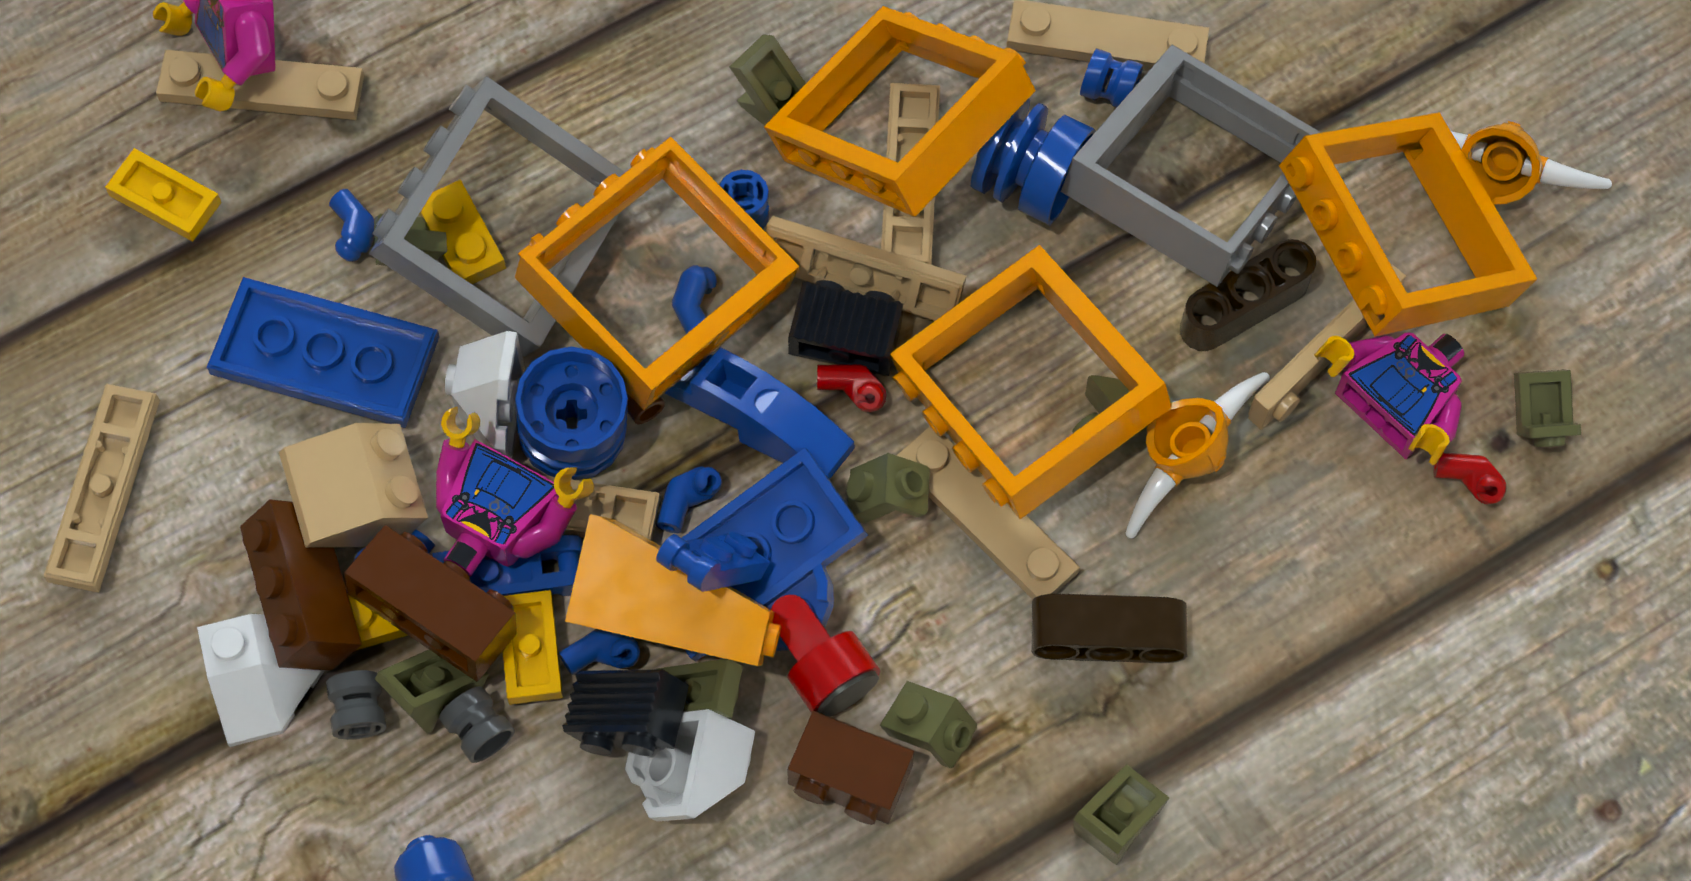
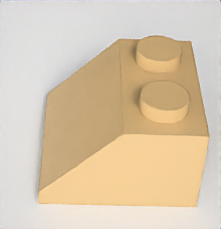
M354 423L286 446L279 452L306 548L366 547L384 525H387L398 534L402 532L411 533L428 518L400 424Z

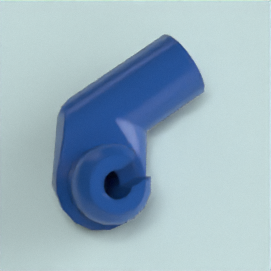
M342 189L329 202V206L344 222L341 231L342 237L337 240L335 249L343 259L354 262L360 258L362 252L367 253L372 246L374 218L348 189Z
M693 265L681 273L675 290L672 307L686 334L706 318L700 305L704 295L710 294L713 290L712 288H715L717 285L716 274L709 267Z

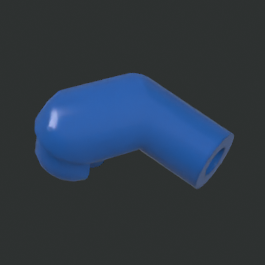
M697 467L671 479L665 491L656 526L666 532L680 533L688 508L712 498L719 492L722 486V478L719 472L712 467Z
M595 629L558 652L567 670L573 675L594 661L616 668L634 666L639 660L640 648L634 637Z

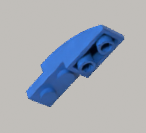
M721 347L714 355L710 354L665 392V394L738 430L739 442L782 463L805 447L829 480L855 449L854 441L814 405L767 372Z

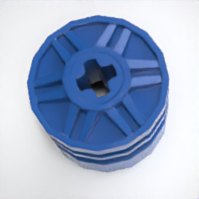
M1028 98L977 152V160L971 176L970 187L985 194L995 183L993 198L1003 203L1014 192L1016 187L1020 186L1022 190L1018 210L1050 226L1057 219L1070 198L1062 193L1061 190L1072 159L1096 130L1064 114L1047 132L1045 131L1048 115L1047 106L1038 103L1028 114L1030 99Z
M572 346L550 350L531 362L519 379L515 398L520 446L531 464L552 477H555L562 469L577 467L572 480L594 477L610 467L623 449L627 430L628 397L624 379L612 362L593 350ZM567 418H577V428L568 429L566 424Z

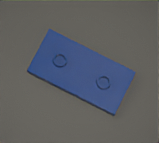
M243 277L208 362L207 369L210 375L384 423L400 424L402 428H406L440 336L437 329Z

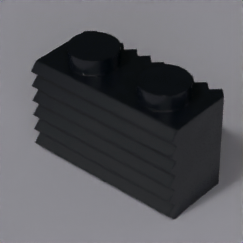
M819 280L815 284H811L808 281L802 282L788 336V354L836 365H864L873 373L889 376L893 361L890 353L897 346L902 325L903 303L895 301L892 296L880 291H868L865 295L859 292L852 293L833 281Z
M663 669L579 671L575 674L577 681L572 684L574 692L570 694L572 702L567 704L569 712L565 714L566 723L562 727L566 734L581 741L580 748L596 755L609 756L612 754L613 749L620 748L633 754L651 756L657 747L674 749L689 689L688 684Z

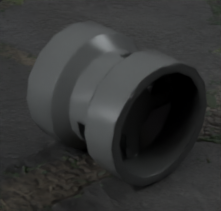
M368 670L343 672L332 676L326 681L328 699L334 704L335 713L330 718L333 737L345 740L363 739L378 735L386 730L385 712L378 706V697L382 693V686L375 680L377 672Z
M481 686L471 688L456 697L444 708L439 716L441 723L447 731L457 734L462 740L461 749L471 763L483 761L495 754L509 742L515 733L513 726L507 718L497 715L492 709L493 700Z

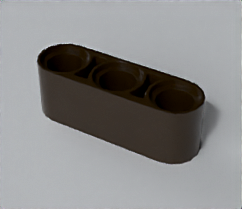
M1288 239L1248 260L1238 274L1230 271L1218 287L1209 283L1195 291L1187 300L1180 323V335L1183 342L1197 351L1215 349L1299 300L1306 294L1316 267V255L1313 249L1300 240ZM1279 267H1293L1300 275L1289 276L1284 274ZM1248 290L1253 292L1258 299L1254 301L1241 298L1237 292ZM1208 315L1217 324L1203 325L1194 316Z
M1087 594L1040 595L1032 600L1031 652L1036 657L1050 660L1138 663L1179 662L1187 657V605L1183 600L1170 597Z

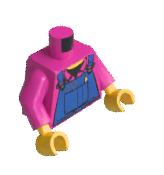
M183 0L184 2L180 6L165 2L159 3L153 11L154 19L165 21V24L161 26L159 31L176 36L187 34L191 28L192 14L194 13L195 24L224 73L220 81L210 77L200 79L195 89V96L203 100L202 106L216 111L228 110L234 101V86L236 84L242 86L250 76L275 71L274 8L272 0Z
M1405 332L1396 339L1387 335L1348 342L1340 336L1329 337L1314 356L1317 359L1324 357L1333 364L1327 371L1331 377H1336L1343 369H1347L1342 374L1335 394L1404 459L1407 460L1416 448H1421L1431 455L1429 463L1436 465L1446 447L1456 437L1462 408L1460 398L1456 394L1462 380L1451 368L1464 356V350L1460 343L1451 335L1442 334L1428 347L1414 333Z
M458 406L447 410L442 417L441 426L444 433L450 439H446L443 442L436 471V508L441 514L440 517L445 531L457 540L444 558V562L446 560L454 562L471 577L485 555L509 567L519 558L527 559L556 545L562 538L577 510V506L574 503L575 500L589 497L593 492L594 483L592 479H583L575 492L571 486V479L576 473L577 467L560 470L553 482L476 439L469 446L466 442V437L473 435L480 427L478 414L475 412L469 414L467 427L464 431L459 429L455 422Z

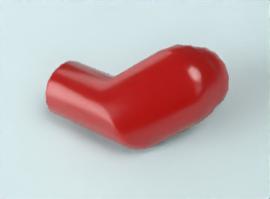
M817 365V390H843L853 403L865 412H875L885 404L886 390L866 366Z
M1443 452L1436 465L1433 466L1434 478L1461 480L1481 503L1496 504L1505 496L1506 482L1484 456Z

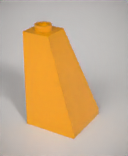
M589 515L565 622L755 666L763 665L764 656L774 657L781 625L772 623L774 611L731 586L705 592L698 590L687 582L688 576L680 570L670 571L656 561L660 545L615 519Z

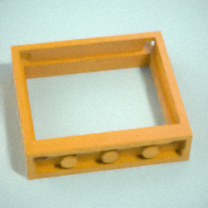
M882 6L772 117L764 128L785 162L916 217L1036 90L1024 68L1025 60L1015 50L1011 48L1002 49L986 43L975 35L969 37L952 31L944 24L938 23L935 25L919 19L910 12L902 13ZM901 51L978 78L975 84L899 162L823 132Z
M1440 112L1306 135L1279 165L1375 337L1509 307L1537 280L1536 275L1463 151H1461L1459 144ZM1403 152L1476 278L1407 293L1334 164ZM1384 314L1385 317L1380 320L1378 315Z
M671 136L655 149L653 147L647 151L642 149L630 164L632 168L620 177L615 173L608 176L594 191L593 195L595 197L584 206L575 203L569 207L557 220V227L545 237L541 233L531 237L530 244L518 253L520 260L515 274V279L584 349L593 350L612 362L624 379L627 394L643 410L790 287L799 268V265ZM663 179L757 276L648 367L644 368L560 283L549 269Z
M1040 245L890 353L898 371L892 378L901 388L905 398L910 402L915 398L919 399L926 408L922 411V415L932 430L939 437L947 433L956 443L952 450L969 473L977 468L986 479L982 486L994 503L997 502L1000 507L1007 503L1020 520L1172 408L1165 382ZM1038 289L1130 392L1014 476L925 371Z

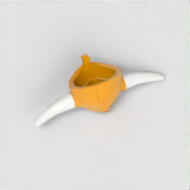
M1508 121V123L1504 122L1479 129L1472 135L1451 131L1494 205L1520 200L1532 191L1537 183L1587 189H1609L1612 186V182L1608 178L1586 173L1550 160L1548 157L1541 156L1533 138L1516 122Z
M1262 372L1239 383L1216 401L1203 398H1189L1171 402L1172 408L1147 426L1146 446L1156 467L1131 515L1125 532L1128 538H1134L1154 508L1183 479L1211 474L1222 468L1225 463L1224 460L1229 441L1227 427L1231 424L1232 418L1244 403L1270 380L1268 373Z

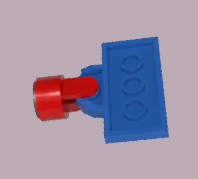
M804 447L683 536L682 539L687 541L704 538L705 536L735 532L752 540L757 545L755 552L771 561L761 580L731 587L775 612L772 623L781 625L776 651L790 650L797 660V663L787 675L788 680L811 713L815 711L831 717L859 701L879 680L880 668L854 631L842 632L831 637L825 629L834 607V585L826 566L866 538L868 534L814 457ZM684 649L688 656L696 662L706 655Z

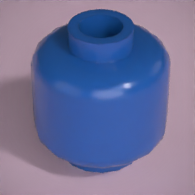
M425 835L414 839L407 845L406 850L399 856L394 865L396 881H474L463 849L455 840L445 837Z

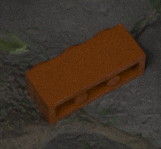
M269 499L240 526L278 666L279 668L332 671L362 645L334 547L306 548L293 502Z
M384 525L344 572L348 595L476 682L481 679L517 634L516 613L508 599L497 591L490 589L485 592L471 583L469 575L460 566L448 560L444 563L440 562L428 554L427 548L418 538L408 532L398 534L387 525Z

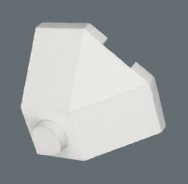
M505 331L460 346L457 364H449L447 368L445 394L452 396L454 406H458L457 415L466 427L469 414L474 412L478 414L480 427L473 435L479 442L512 459L517 432L515 398L519 379L526 370L517 332Z
M248 614L197 627L207 678L229 747L283 734L295 716V709L309 688H314L325 670L279 668L274 648L269 638L266 619L262 614Z
M709 709L688 711L682 714L674 749L657 747L651 756H642L629 752L625 770L631 782L640 786L646 798L642 805L648 817L657 822L694 819L743 785L751 761L755 730Z

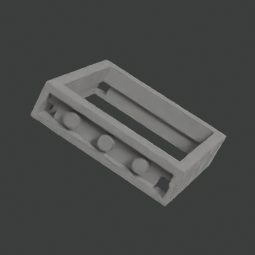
M1171 45L1073 157L1061 192L1218 287L1230 270L1238 274L1243 269L1253 252L1254 247L1251 244L1254 240L1261 244L1266 240L1278 219L1275 213L1279 210L1286 214L1297 197L1285 175L1282 173L1230 240L1226 242L1106 169L1168 97L1190 108L1280 163L1304 136L1321 132L1176 46Z
M486 76L473 89L466 84L459 96L451 104L449 110L456 114L447 129L441 125L436 129L423 150L430 155L421 170L413 167L400 185L397 192L404 196L395 212L388 208L377 222V227L372 234L378 237V240L369 254L493 336L505 331L517 332L522 356L525 357L541 347L556 321L536 299L524 318H522L406 241L404 237L483 110L499 119L596 187L611 174L615 173L620 177L625 172ZM618 215L560 260L551 271L571 294Z

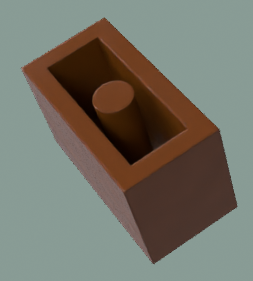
M812 711L787 769L788 784L795 787L793 790L795 794L812 803L824 804L826 799L846 807L844 812L859 822L873 825L878 820L889 824L913 767L914 751Z

